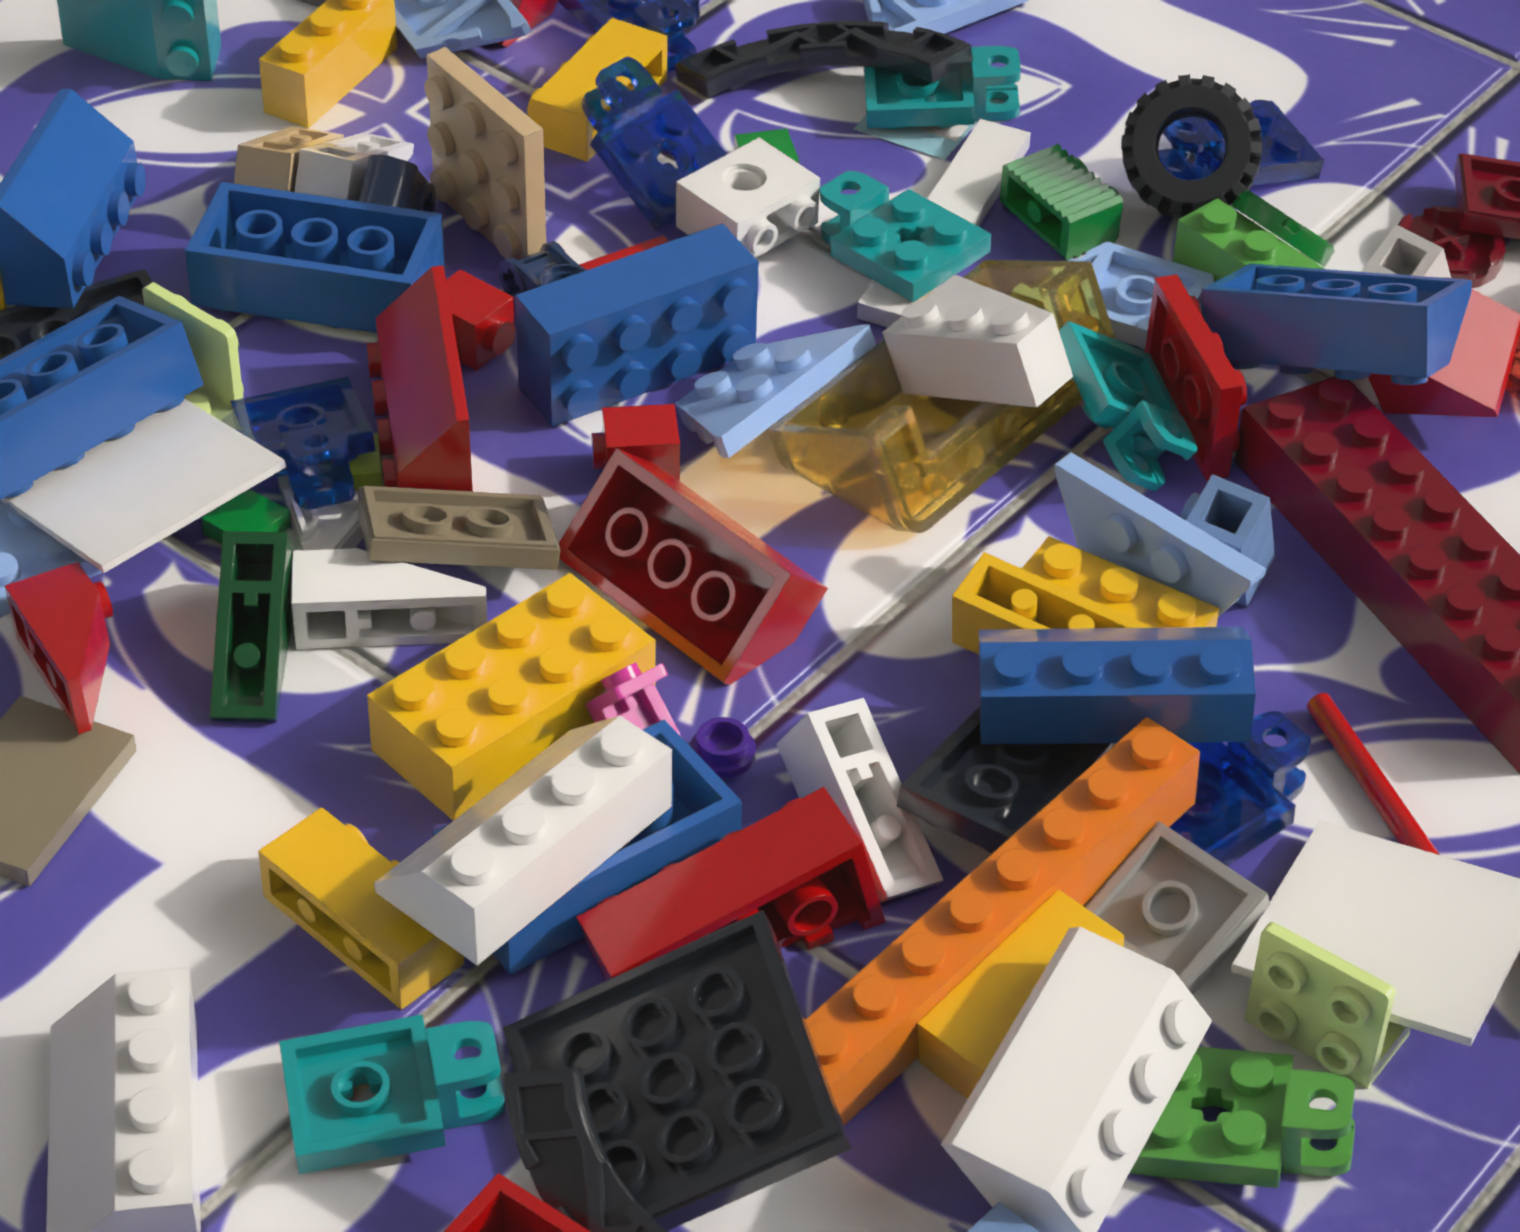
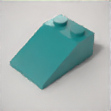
M57 0L63 45L158 79L213 80L221 48L217 0Z

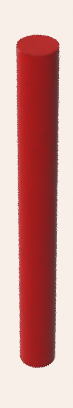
M1319 693L1313 696L1307 703V710L1397 841L1406 846L1440 855L1329 694Z

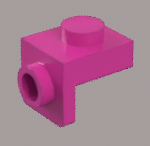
M635 662L602 679L601 682L606 693L585 704L594 723L622 716L643 730L665 719L680 735L654 685V682L669 675L663 663L642 673Z

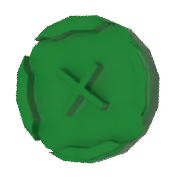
M1248 189L1243 191L1239 197L1237 196L1231 205L1323 267H1326L1336 251L1333 249L1334 246Z

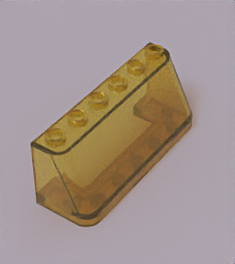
M984 260L963 277L1053 313L1058 331L1067 321H1070L1116 340L1091 261ZM883 339L767 431L778 460L787 470L896 531L923 533L933 527L1080 403L1083 398L1072 379L1068 380L1038 407L904 394L885 339Z

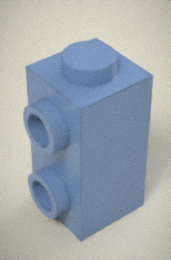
M1213 474L1201 495L1193 493L1189 497L1181 513L1182 519L1265 567V574L1267 573L1275 558L1269 497ZM1263 578L1248 589L1235 603L1247 607Z

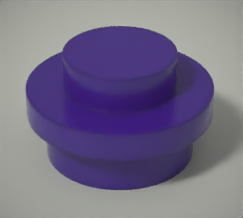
M717 717L704 722L690 742V747L719 778L739 776L749 770L755 761L756 745L754 739L749 734L746 726L733 718Z

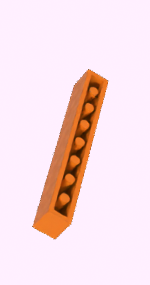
M1145 717L806 1019L843 1126L919 1057L917 1023L1051 895L1059 889L1084 906L1158 821L1170 827L1195 804L1200 751L1150 718Z

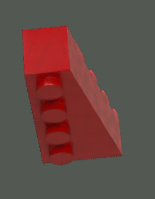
M825 787L803 798L794 799L786 803L780 810L742 830L727 834L716 844L680 863L666 866L657 875L619 895L610 896L602 900L594 908L577 916L591 953L607 980L762 910L773 927L780 948L802 941L808 950L833 941V929L855 921L859 922L863 930L886 923L863 844Z

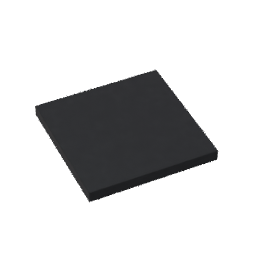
M763 910L503 1027L515 1072L569 1067L583 1068L590 1112L607 1157L621 1181L637 1202L667 1230H671L852 1149L773 927Z

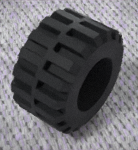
M1190 74L1179 75L1176 81L1168 83L1167 80L1156 84L1154 91L1148 95L1144 93L1137 100L1136 108L1133 112H1129L1125 121L1126 127L1121 140L1122 160L1132 188L1136 190L1140 199L1146 205L1153 206L1158 210V213L1169 218L1170 215L1182 218L1217 198L1231 206L1237 196L1239 197L1243 191L1251 188L1261 162V127L1258 118H1255L1252 112L1251 104L1246 98L1242 99L1236 93V88L1228 83H1225V85L1215 82V77L1202 75V79L1190 78ZM1186 117H1199L1214 123L1221 131L1225 141V155L1222 163L1213 174L1199 180H1182L1174 177L1164 168L1159 158L1158 146L1162 133L1170 124Z

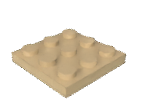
M446 47L427 54L428 79L425 81V93L430 109V126L427 130V136L432 148L433 163L430 183L434 184L436 197L459 213L471 229L478 230L494 244L504 258L513 257L519 260L540 252L542 244L546 243L543 128Z

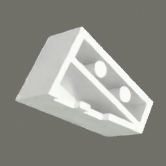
M955 274L922 301L906 307L902 311V317L882 332L903 394L1038 407L1073 377L1053 313Z

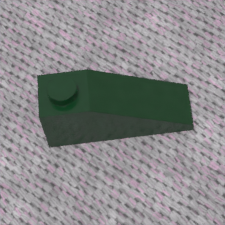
M223 531L210 704L211 721L277 722L293 620L291 604L293 551L295 550L288 532Z

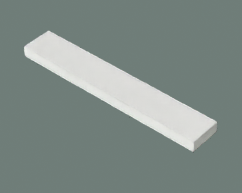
M980 119L927 199L979 227L1000 194L1002 166L1024 157L1029 149L1031 132ZM873 280L858 302L857 318L889 327L902 317V311L906 307L922 301L935 289L915 302H911Z

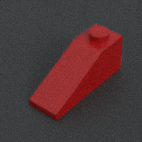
M75 562L5 585L4 587L17 640L80 735L92 730L110 648L105 619L113 617V608L104 584L101 581L92 583L81 565Z

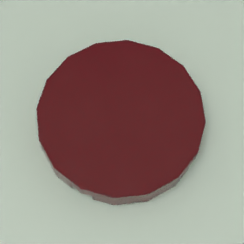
M1434 206L1424 208L1423 215L1411 218L1412 213L1404 216L1398 223V226L1444 248L1451 278L1472 280V288L1481 287L1495 279L1503 266L1506 252L1505 238L1460 230L1458 207Z

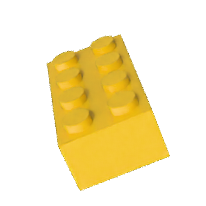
M568 573L367 694L371 750L454 821L568 731L594 723L585 704L606 693L601 680L635 662L642 673L654 668L656 640L579 579Z

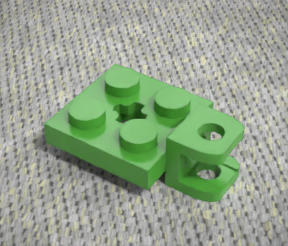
M1198 1047L1134 1163L1131 1174L1279 1188L1282 1160L1283 1173L1312 1176H1337L1344 1174L1351 1169L1355 1136V1122L1352 1119L1355 1085L1350 1079L1338 1074L1294 1069L1293 1055ZM1323 1097L1333 1100L1337 1106L1333 1110L1311 1108L1309 1104L1312 1100ZM1208 1106H1218L1229 1112H1221L1216 1122H1208L1203 1120V1113L1200 1109ZM1312 1139H1334L1337 1145L1331 1150L1320 1151L1310 1145V1141Z

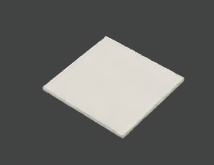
M184 399L180 405L173 409L155 412L139 421L129 434L118 439L106 440L86 451L83 459L78 463L66 468L54 469L33 481V486L25 493L11 498H3L0 501L6 505L9 503L24 518L105 573L286 468V465L281 457Z
M1319 820L1271 899L1270 905L1263 912L1232 963V972L1249 978L1253 977L1261 932L1269 922H1275L1392 985L1396 990L1389 1019L1390 1022L1471 1047L1520 951V878Z

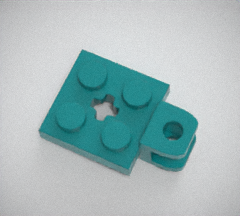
M1007 46L971 47L972 62L934 83L899 71L863 66L867 128L900 129L918 126L950 128L957 125H972L974 121H979L980 119L1003 121L1018 117L1020 115L1018 86L1014 83L1021 79L1019 51L1016 48ZM993 63H1003V64H1006V66H1004V67H993V66H991V64H993ZM994 99H1001L1006 102L1001 104H994L989 101Z
M846 171L820 187L821 202L827 208L839 214L821 224V237L826 243L831 245V256L911 302H915L947 281L954 274H958L991 252V233L910 189L889 200L888 186L866 174L856 171ZM848 189L858 191L850 195L841 193V191Z
M1067 321L1059 330V334L1073 377L1071 379L1075 382L1084 400L1082 407L1085 414L1101 428H1114L1103 439V443L1115 467L1124 479L1156 492L1165 483V476L1157 458L1165 450H1168L1188 460L1197 451L1196 442L1184 417L1180 415L1149 353Z
M423 1014L279 1041L299 1174L446 1146L444 1130L491 1120L501 1115L506 1109L500 1078V1061L493 1027L487 1022L464 1021L425 1028ZM466 1046H473L481 1051L478 1057L456 1059L454 1057L459 1049ZM359 1085H368L371 1093H378L373 1098L363 1102L347 1100L354 1096V1087ZM481 1085L487 1088L482 1096L474 1099L465 1098L460 1094L461 1090Z

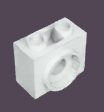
M757 138L676 181V227L690 235L723 223L756 258L818 223L820 177L761 138Z

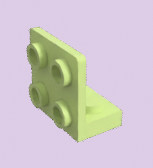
M154 282L142 289L144 306L182 321L204 384L185 395V399L233 429H237L246 422L243 398L244 388L241 381L238 354L239 343L235 330L225 321L216 319L190 304L182 296L173 294Z
M1269 922L1261 932L1244 1020L1259 1028L1268 1037L1281 1040L1317 1060L1331 1072L1344 1075L1368 1089L1408 1038L1411 1030L1409 1027L1389 1021L1396 990L1392 985L1275 922Z

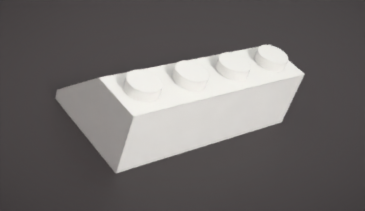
M616 716L572 729L374 883L375 893L471 962L479 965L672 807V749L622 716Z
M1082 927L1069 928L941 1146L992 1207L1001 1202L1040 1232H1097L1212 1020L1174 970Z
M189 967L115 973L51 1025L46 1232H201L197 1021Z

